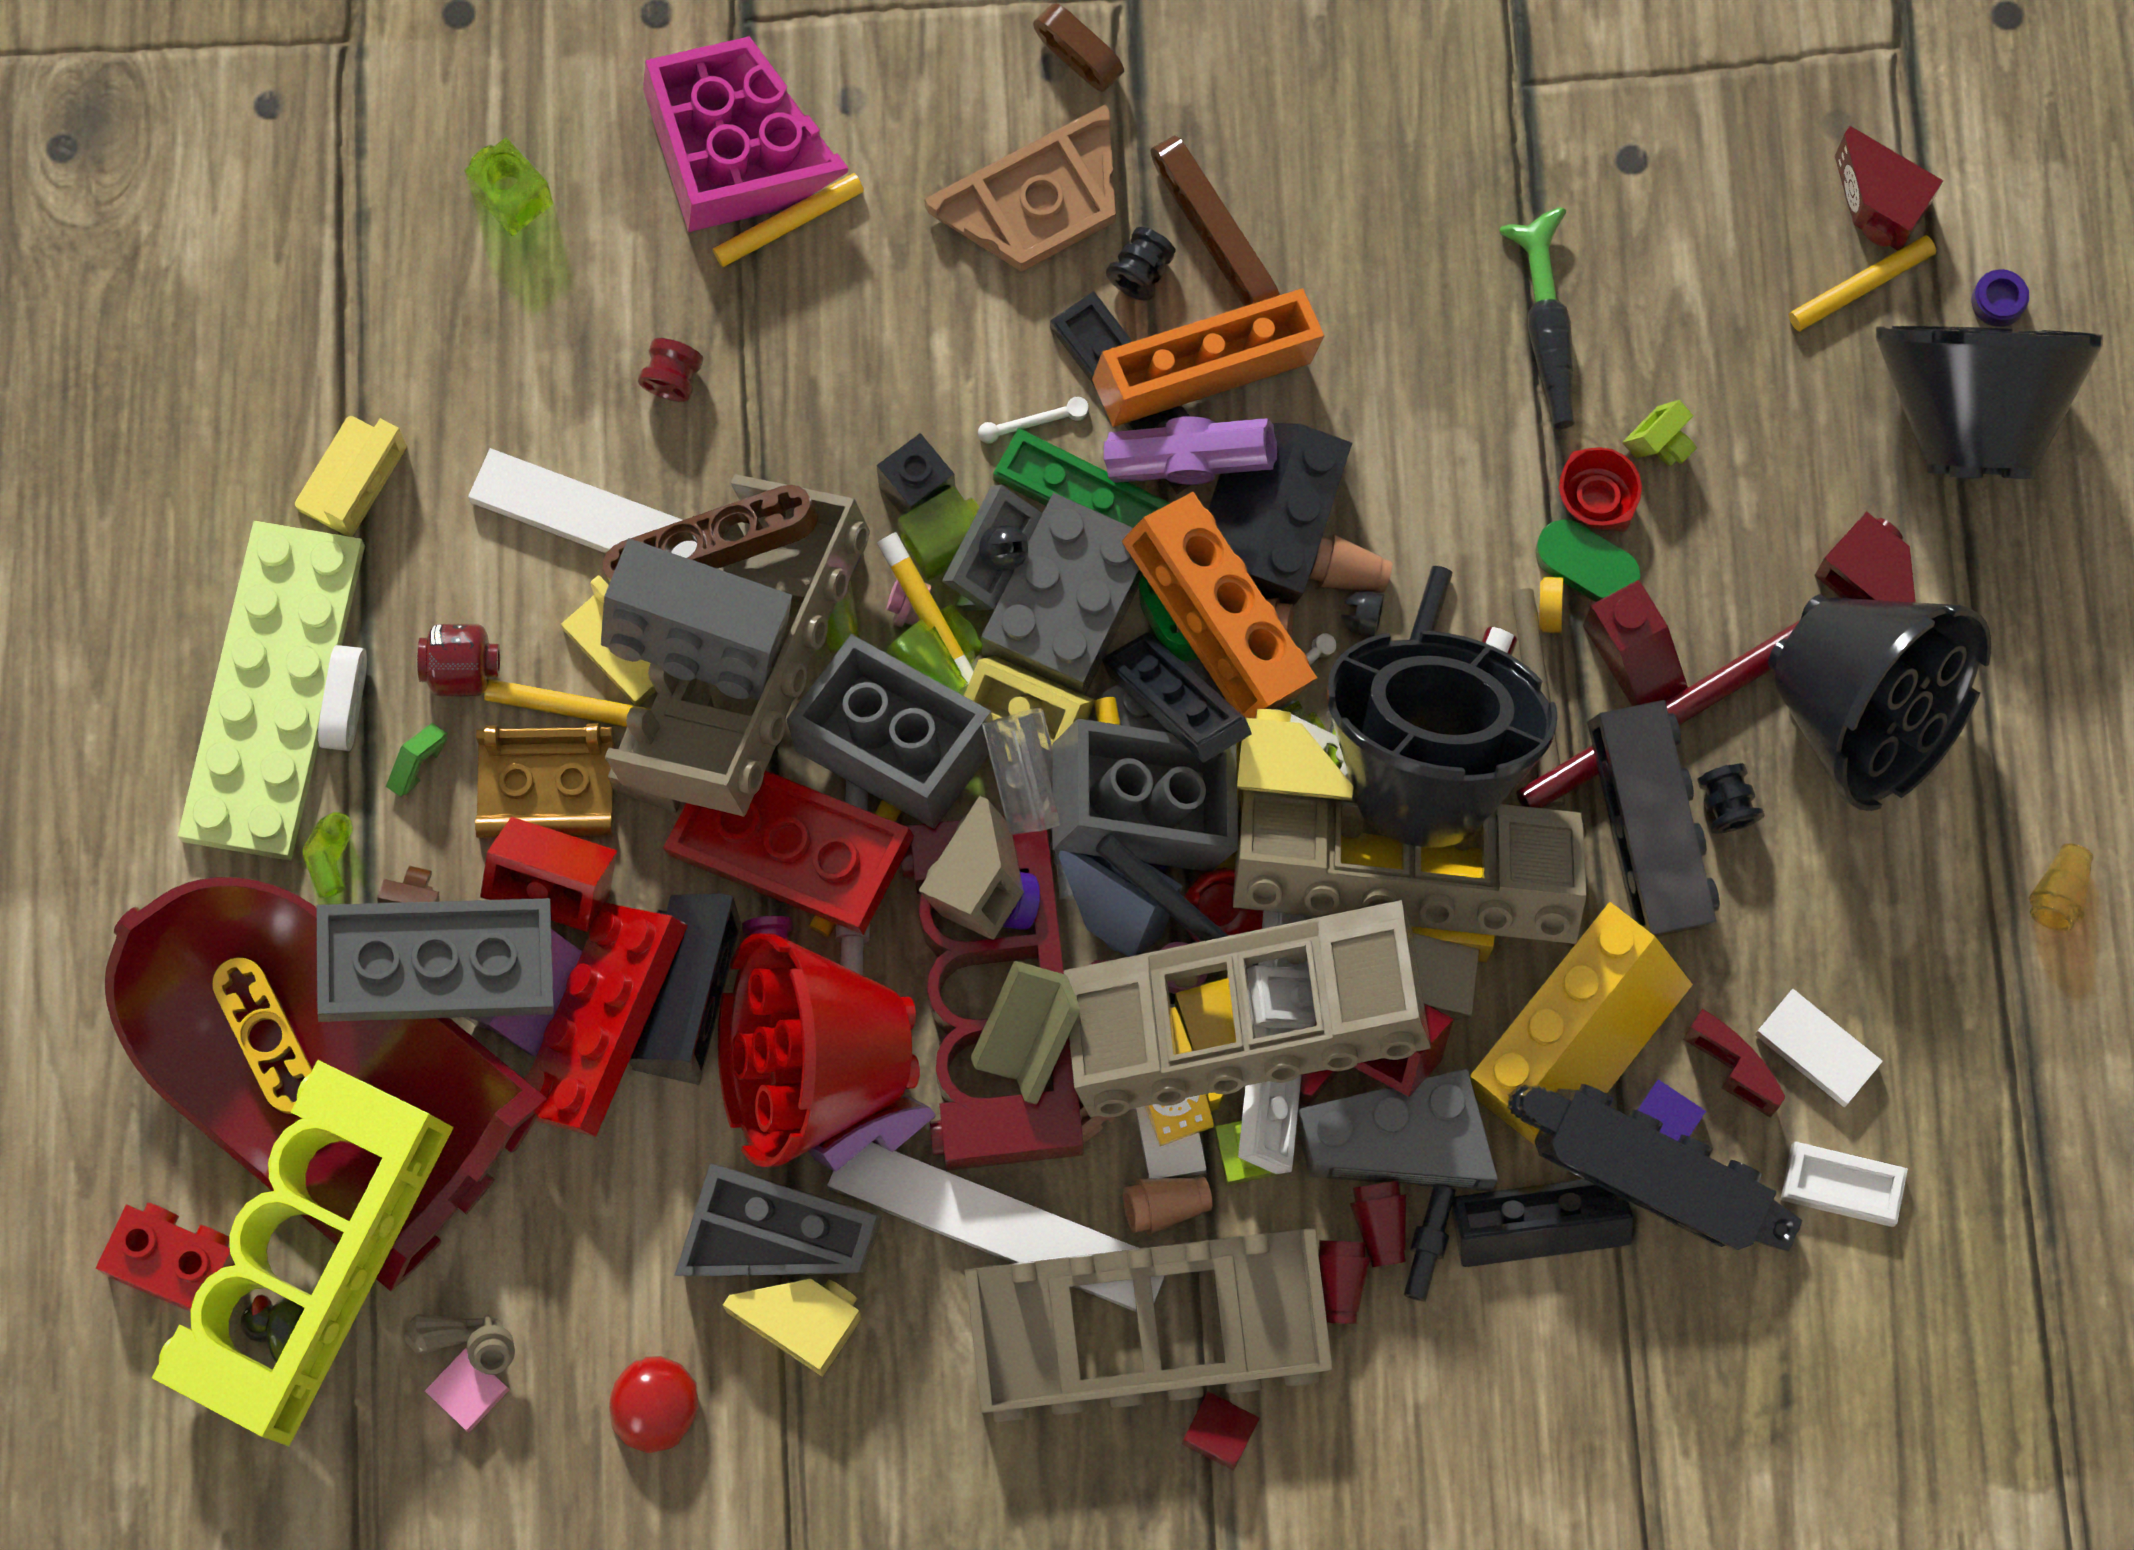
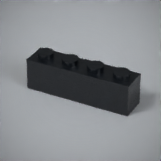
M1665 700L1599 713L1587 721L1632 919L1656 937L1697 929L1716 922L1715 911H1718L1720 906L1719 894L1714 880L1706 878L1702 856H1705L1707 851L1706 839L1701 825L1693 822L1689 801H1692L1694 797L1693 783L1688 770L1680 767L1676 747L1681 743V734L1676 716L1673 713L1668 714Z

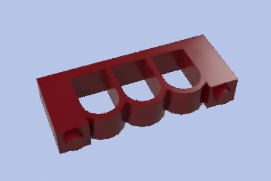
M1045 811L1002 815L1011 826L1019 871L1036 876L1040 888V901L1034 920L1035 934L996 938L994 940L955 941L943 935L933 923L932 917L935 908L919 892L920 887L926 880L928 870L938 861L953 838L960 820L939 822L935 829L926 824L909 826L914 834V838L902 859L904 878L915 877L917 894H921L919 906L920 927L925 943L938 957L929 972L928 1002L934 1021L948 1034L937 1051L936 1060L937 1083L942 1098L946 1103H939L941 1120L930 1121L933 1156L945 1155L947 1171L1083 1156L1084 1153L1079 1099L1074 1088L1069 1036L1051 1073L1053 1091L1042 1092L1037 1104L1025 1102L1022 1094L993 1098L970 1097L960 1092L949 1076V1068L955 1056L965 1047L978 1042L988 1018L977 1020L961 1018L951 1013L941 999V989L951 974L958 969L971 965L1038 958L1040 968L1064 974Z

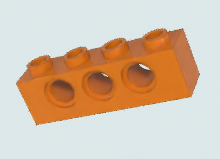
M1194 492L1143 517L1121 541L1227 702L1245 718H1256L1257 709L1273 710L1280 708L1295 699L1317 679V676L1309 666L1305 653L1295 645L1279 621L1275 608L1265 600L1247 573L1243 560L1233 552L1217 528L1213 515L1203 507Z

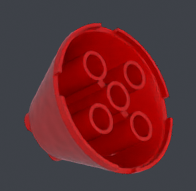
M773 933L752 934L740 944L729 965L731 969H739L733 993H722L718 1022V1065L727 1119L730 1128H742L749 1145L742 1146L741 1151L750 1162L760 1167L781 1166L892 1105L901 1098L905 1089H914L917 1086L920 1077V1066L917 1057L912 1054L911 1030L915 1025L916 1010L911 997H900L894 990Z

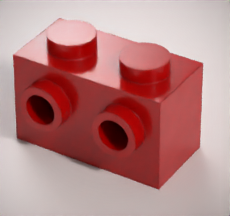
M511 816L487 851L480 897L487 900L550 898L552 921L587 932L600 912L603 903L610 896L618 850Z
M147 1202L143 1211L127 1204L125 1205L95 1269L108 1278L191 1313L190 1310L196 1292L205 1280L221 1268L234 1266L235 1263L228 1247L230 1244L229 1236L201 1224L196 1233L188 1231L176 1225L179 1219L177 1214Z

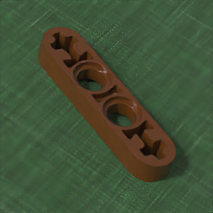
M1174 135L1152 147L1150 150L1151 157L1160 177L1242 304L1248 306L1279 296L1278 288L1183 141Z
M785 485L630 539L668 552H672L678 544L684 541H694L697 543V547L687 558L719 569L800 541L814 530L818 517L817 511L806 490L800 486ZM794 508V517L784 520L786 518L785 511ZM765 516L766 518L764 519L768 527L763 529L758 519ZM741 522L750 524V529L743 538L737 541H726L723 539L725 531L730 526ZM627 540L612 546L603 559V571L609 582L612 579Z

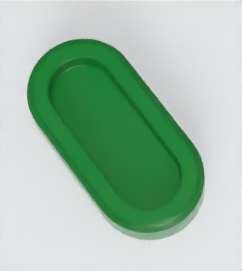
M1554 521L1548 524L1539 535L1535 554L1541 568L1553 577L1563 578V583L1595 602L1640 580V569L1633 556L1575 521Z

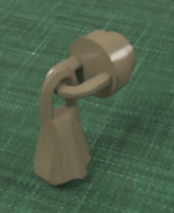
M416 1314L411 1319L409 1327L404 1333L406 1345L410 1346L416 1354L432 1353L439 1349L456 1346L468 1341L467 1353L470 1364L476 1370L488 1375L504 1371L512 1363L515 1356L512 1335L503 1328V1323L500 1320L490 1318L489 1315L484 1318L463 1320ZM483 1326L474 1332H469L468 1327Z

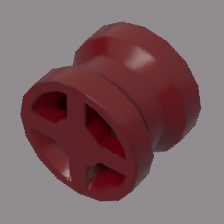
M655 338L652 340L648 350L651 357L650 364L641 370L638 378L639 385L651 394L670 401H688L693 391L690 380L692 375L701 369L703 356L694 348L679 341Z

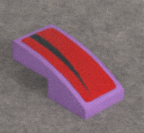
M904 1096L892 1105L810 1149L808 1152L815 1161L836 1172L871 1142L891 1152L895 1151L936 1115L929 1106L909 1096Z

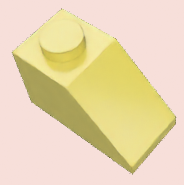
M1257 709L1256 719L1246 718L1252 735L1246 737L1241 742L1238 790L1352 801L1353 785L1303 724L1291 722V712Z
M806 1279L732 1294L728 1296L723 1304L727 1314L822 1377L862 1319L860 1311L853 1307L857 1298L844 1287L828 1279L824 1287L812 1279Z

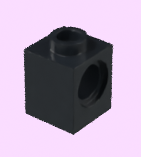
M921 433L876 465L879 488L912 528L956 496L955 474Z

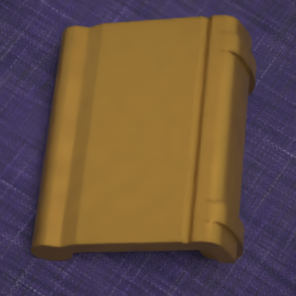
M597 723L587 724L586 728L499 729L498 725H486L485 729H476V739L478 742L476 838H497L511 816L571 836L613 835V789L608 778L611 767L605 759L608 749H614L611 727H600V724Z

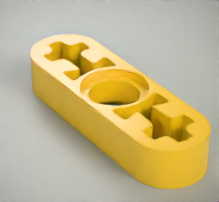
M246 958L227 960L219 966L214 974L213 991L267 1101L280 1112L293 1114L291 1110L296 1101L292 1102L286 1095L280 1097L276 1095L275 1090L283 1085L277 1069L273 1066L264 1074L261 1065L282 1059L292 1049L296 1058L285 1060L284 1063L294 1078L306 1077L312 1072V1068L263 970L255 962ZM238 970L245 977L255 975L256 981L249 986V992L254 1002L259 1006L267 998L270 1003V1008L255 1010L249 1013L240 1023L236 1014L246 1012L247 1009L242 999L236 993L227 995L225 991L226 988L233 984L230 975ZM262 1020L275 1021L282 1030L280 1044L269 1052L255 1050L249 1040L252 1027Z

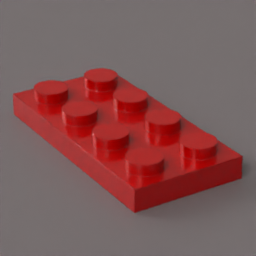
M765 771L762 785L758 792L754 794L745 816L686 803L663 849L673 858L864 935L914 838V834L907 826Z
M603 903L599 915L591 924L589 938L578 963L569 974L566 990L556 1013L544 1031L543 1042L531 1070L524 1077L525 1081L547 1098L535 1121L594 1137L597 1136L687 929V924L670 915Z

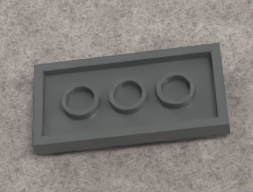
M550 898L317 905L318 1022L553 1014Z

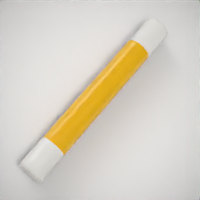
M894 532L878 541L877 544L957 688L961 689L969 684L974 670L897 532Z

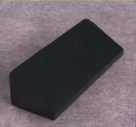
M1585 1179L1454 1196L1452 1203L1458 1251L1463 1267L1630 1245L1632 1242L1633 1216L1629 1202Z

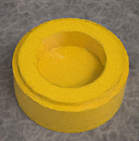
M1544 577L1540 582L1539 630H1542V633H1562L1563 578Z

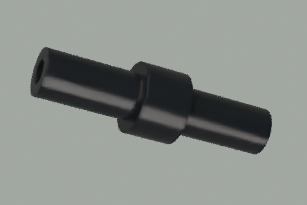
M1440 1184L1433 1185L1423 1225L1416 1226L1410 1250L1415 1254L1404 1291V1296L1407 1298L1426 1302L1437 1259H1444L1449 1235L1445 1233L1456 1192L1451 1187Z

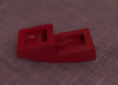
M1702 1008L1683 1040L1730 1067L1732 1070L1721 1088L1771 1118L1785 1099V1095L1776 1078L1750 1045L1720 1019Z

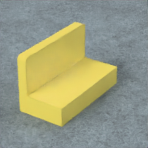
M353 416L347 417L296 499L295 506L297 510L348 537H353L407 448L400 429L381 418L373 427Z
M598 575L590 582L594 595L563 621L561 626L563 631L635 706L639 707L656 692L648 675L651 663L641 659L636 662L621 659L611 653L609 648L601 646L604 596L609 585Z

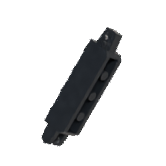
M1581 1084L1579 1091L1558 1088L1556 1093L1546 1090L1545 1087L1517 1085V1088L1511 1094H1508L1509 1105L1507 1108L1511 1110L1510 1114H1515V1118H1521V1121L1539 1129L1534 1142L1540 1157L1716 1246H1729L1735 1250H1740L1757 1242L1779 1250L1789 1251L1793 1245L1803 1220L1774 1200L1777 1191L1759 1183L1763 1174L1756 1169L1735 1160H1730L1728 1166L1710 1158L1713 1148L1705 1143L1682 1134L1679 1140L1676 1141L1660 1132L1663 1126L1661 1121L1634 1109H1631L1629 1116L1610 1107L1614 1099L1613 1097L1586 1084Z

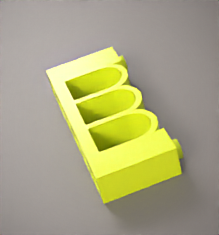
M317 1060L312 1072L301 1082L297 1092V1101L291 1110V1113L302 1119L286 1128L273 1145L268 1168L269 1180L274 1191L261 1193L250 1200L235 1217L229 1235L230 1254L235 1265L221 1268L209 1276L198 1289L190 1310L191 1329L179 1324L174 1336L163 1346L159 1355V1365L152 1376V1379L257 1435L286 1446H290L454 1128L429 1113ZM339 1141L352 1143L382 1158L350 1221L320 1207L311 1199L306 1189L305 1174L309 1162L318 1150L329 1143ZM309 1215L344 1232L312 1295L281 1280L273 1273L268 1263L267 1247L271 1235L280 1223L291 1216ZM256 1289H270L305 1307L273 1370L241 1353L234 1347L229 1336V1319L233 1308L241 1297Z

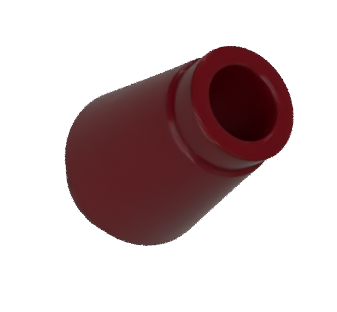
M1399 1181L1353 1188L1355 1202L1350 1203L1363 1242H1366L1365 1247L1368 1256L1371 1257L1372 1267L1406 1262L1404 1250H1406L1407 1194L1401 1195Z
M1319 1240L1318 1256L1327 1323L1357 1324V1312H1359L1371 1257H1365L1366 1242Z

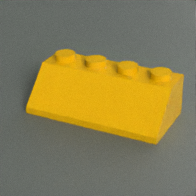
M1609 902L1472 1072L1470 1080L1476 1100L1535 1145L1534 1140L1539 1129L1521 1121V1118H1515V1114H1510L1511 1110L1507 1108L1509 1105L1508 1094H1511L1517 1088V1085L1545 1087L1546 1090L1556 1093L1558 1088L1579 1091L1581 1084L1589 1085L1607 1094L1693 984L1656 936L1613 903Z

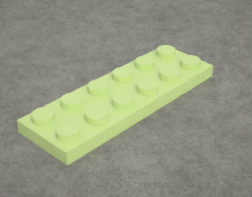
M253 521L179 827L178 838L181 842L292 861L319 746L318 727L329 662L335 645L342 646L365 549L362 539Z

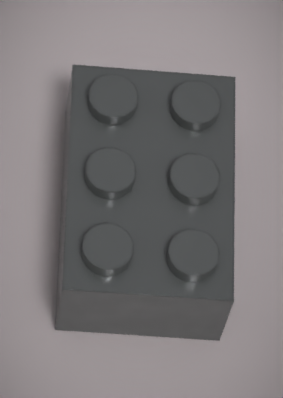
M1053 492L1028 542V557L1022 565L1015 568L981 636L982 657L997 656L1086 695L1098 672L1102 659L1105 657L1139 588L1140 577L1143 575L1121 542L1133 528Z
M628 538L604 596L601 646L609 648L611 653L621 659L632 662L641 659L661 666L668 674L681 680H693L696 678L716 685L722 693L736 699H747L750 697L759 700L784 646L792 595Z
M852 634L786 719L796 752L933 829L936 828L998 743L990 710Z
M1078 718L1053 743V850L1101 856L1096 852V846L1104 836L1111 833L1144 863L1206 872L1213 871L1238 850L1236 744L1203 763L1172 733Z

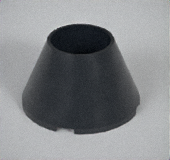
M1421 630L1419 639L1390 641V633H1385L1360 641L1342 653L1334 663L1329 674L1326 699L1361 815L1370 826L1384 836L1407 845L1429 848L1446 847L1468 839L1550 747L1555 735L1558 719L1555 702H1548L1541 691L1542 680L1528 666L1510 654L1472 638L1445 632Z

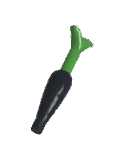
M1562 207L1542 214L1528 226L1508 224L1499 229L1501 235L1521 245L1529 255L1535 304L1528 312V331L1539 375L1550 404L1553 427L1556 429H1566L1575 424L1572 407L1573 357L1571 320L1567 307L1556 299L1549 253L1556 229L1566 214V209Z

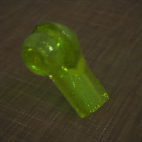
M332 812L322 817L303 846V857L319 898L332 897L345 890V885L336 863L350 840L353 824L350 818L341 812Z

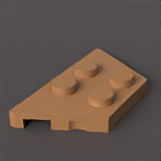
M1105 104L924 199L927 212L1021 272L1115 223L1116 211L1109 109Z

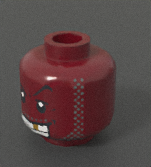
M437 624L430 629L427 638H419L417 653L419 682H427L431 692L437 696H480L487 688L489 677H499L500 645L489 643L488 634L482 625Z

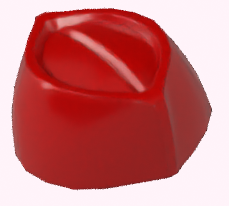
M1602 447L1573 451L1563 468L1558 487L1563 504L1568 512L1579 522L1594 529L1620 532L1628 530L1642 492L1640 476L1635 465L1625 455L1613 449Z

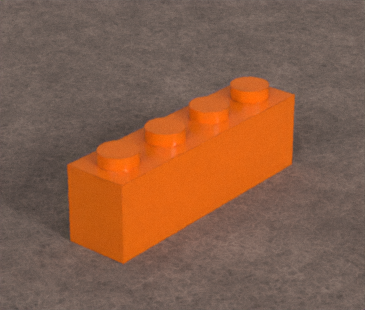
M1301 288L1102 351L1092 381L1112 427L1311 364L1325 335L1304 289Z

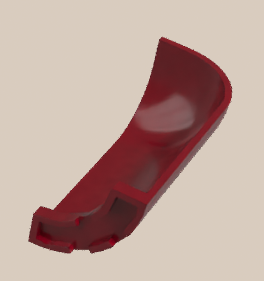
M235 877L195 880L172 888L142 909L138 907L131 908L119 919L114 927L113 933L116 935V939L105 971V996L110 1019L126 1054L146 1082L166 1102L271 1191H274L269 1180L268 1161L273 1145L286 1128L302 1118L295 1114L280 1112L267 1101L215 996L213 977L219 966L227 960L246 958L255 962L263 970L312 1070L317 1060L454 1127L376 1277V1280L390 1292L418 1268L441 1244V1239L436 1234L458 1210L457 1208L467 1215L495 1181L487 1173L498 1159L504 1148L510 1153L518 1149L547 1100L545 1096L451 1018L318 1022L317 908L300 896L283 888L257 880ZM239 970L230 975L233 984L225 989L226 994L236 993L242 999L247 1009L246 1012L236 1014L239 1023L255 1010L270 1008L267 998L258 1006L249 992V986L256 981L255 975L245 977ZM272 1020L257 1022L249 1034L251 1046L259 1052L274 1050L282 1039L281 1027ZM291 1049L282 1059L272 1063H263L261 1068L265 1074L274 1066L283 1083L279 1089L275 1090L277 1097L286 1095L292 1102L297 1101L298 1088L305 1077L296 1079L289 1073L284 1061L296 1058ZM343 1141L329 1143L318 1150L310 1160L305 1174L306 1189L311 1199L320 1207L350 1221L382 1158L352 1143ZM301 1215L336 1246L338 1245L344 1232L312 1216Z

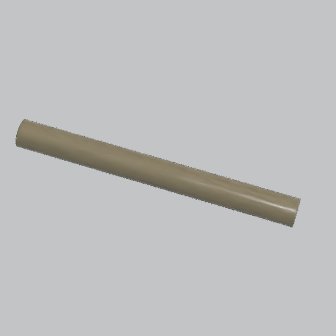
M1530 588L1515 590L1512 592L1521 661L1542 680L1541 691L1548 702H1550L1534 590ZM1555 735L1550 747L1537 762L1538 777L1559 766ZM1564 795L1545 807L1565 804Z

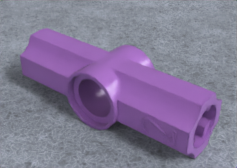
M1178 417L1168 420L1166 427L1109 432L1107 440L1104 441V461L1107 467L1108 478L1114 483L1166 478L1168 481L1178 484H1203L1213 481L1215 474L1271 470L1275 460H1277V440L1274 434L1273 423L1268 418L1215 423L1203 417Z

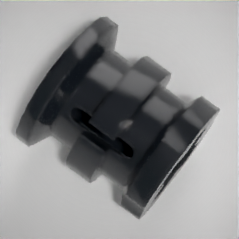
M1137 227L1131 236L1130 241L1132 244H1126L1118 255L1119 262L1110 263L1106 269V276L1124 294L1134 299L1146 301L1150 300L1155 294V287L1152 283L1160 281L1166 271L1164 264L1171 263L1176 249L1163 235L1150 228Z
M1743 763L1715 768L1697 779L1699 788L1706 790L1708 797L1704 799L1707 812L1714 813L1716 818L1709 825L1711 833L1720 834L1736 831L1750 826L1765 817L1762 808H1755L1752 805L1751 801L1756 797L1752 785L1745 784L1744 777L1748 772Z

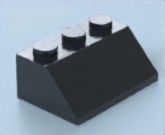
M1273 423L1274 434L1277 440V460L1274 462L1273 469L1219 474L1208 511L1213 515L1217 528L1233 552L1243 560L1247 573L1265 599L1279 597L1280 603L1293 604L1294 607L1305 592L1352 442L1303 424Z
M722 893L671 895L667 911H657L660 914L673 916L688 926L629 1060L634 1071L700 1085L720 1008L722 993L724 992L730 969L729 965L741 926L734 897Z

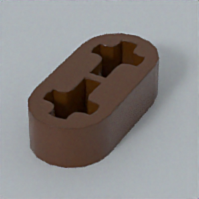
M1053 3L1034 20V30L1042 42L1096 90L1105 92L1124 73L1123 64L1115 52L1062 5Z

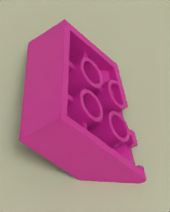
M750 36L645 60L643 91L688 232L787 209L848 173L847 165L838 153L833 154L819 135L820 129L809 115L805 116L788 94L787 85Z

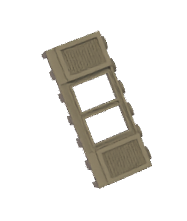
M737 474L734 475L731 481V485L739 500L786 485ZM803 488L809 495L818 517L814 530L807 537L719 568V570L791 594L792 601L802 603L752 716L688 702L698 679L681 680L668 674L663 667L651 663L648 675L658 692L651 710L633 706L627 714V727L635 738L636 743L631 753L609 748L605 755V759L622 785L640 789L647 794L740 816L746 815L754 794L758 792L762 785L764 772L773 751L783 737L786 725L785 718L794 697L800 696L805 687L807 668L813 654L825 642L828 620L835 604L844 598L851 574L859 556L865 551L868 544L870 530L854 498ZM794 508L785 511L786 518L784 520L794 517ZM765 516L758 519L763 529L768 527L764 519L766 518ZM741 522L730 526L725 531L723 539L726 541H737L743 538L748 533L750 524Z
M1241 791L1238 812V850L1235 856L1234 908L1322 917L1402 900L1410 924L1413 927L1577 943L1587 896L1583 823L1581 813L1500 804L1476 830V832L1481 831L1482 878L1421 872V847L1402 843V870L1341 863V835L1345 838H1357L1361 835L1364 818L1359 811L1354 792L1352 801ZM1476 832L1468 839L1453 846L1458 850H1469L1474 845Z
M1402 900L1064 970V974L1067 975L1080 1005V1012L1069 1034L1074 1088L1090 1117L1099 1115L1103 1117H1116L1125 1114L1129 1109L1153 1104L1162 1106L1175 1105L1184 1101L1185 1098L1208 1093L1230 1094L1240 1090L1243 1086L1267 1081L1276 1083L1289 1082L1302 1074L1327 1069L1331 1071H1344L1353 1068L1357 1063L1381 1058L1403 1059L1411 1056L1416 1051L1431 1048L1413 929ZM1285 957L1291 964H1302L1308 961L1317 1026L1256 1038L1247 969L1253 967V964ZM1227 970L1236 1042L1176 1054L1168 982L1174 980L1175 984L1179 987H1191L1198 982V975Z
M1313 1228L965 1269L981 1413L993 1412L994 1422L1029 1418L1028 1407L1051 1405L1053 1415L1087 1411L1086 1400L1109 1397L1111 1408L1141 1405L1146 1403L1144 1393L1168 1390L1169 1400L1198 1398L1204 1396L1203 1386L1226 1383L1227 1393L1250 1392L1262 1389L1261 1379L1284 1376L1285 1386L1314 1384L1320 1382L1319 1372L1333 1370L1316 1231ZM1213 1270L1224 1362L1161 1369L1151 1277ZM1133 1279L1144 1372L1080 1379L1070 1287Z

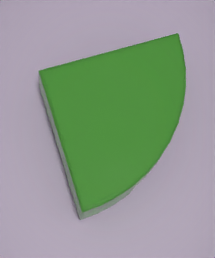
M431 723L404 743L400 748L385 787L400 797L407 795L421 780L417 777L422 762L430 755L435 758L438 757L447 740L446 736L448 733L434 723Z

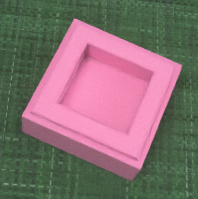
M465 1348L425 1392L470 1433L510 1389L495 1375L484 1374L476 1370L470 1364L467 1349Z

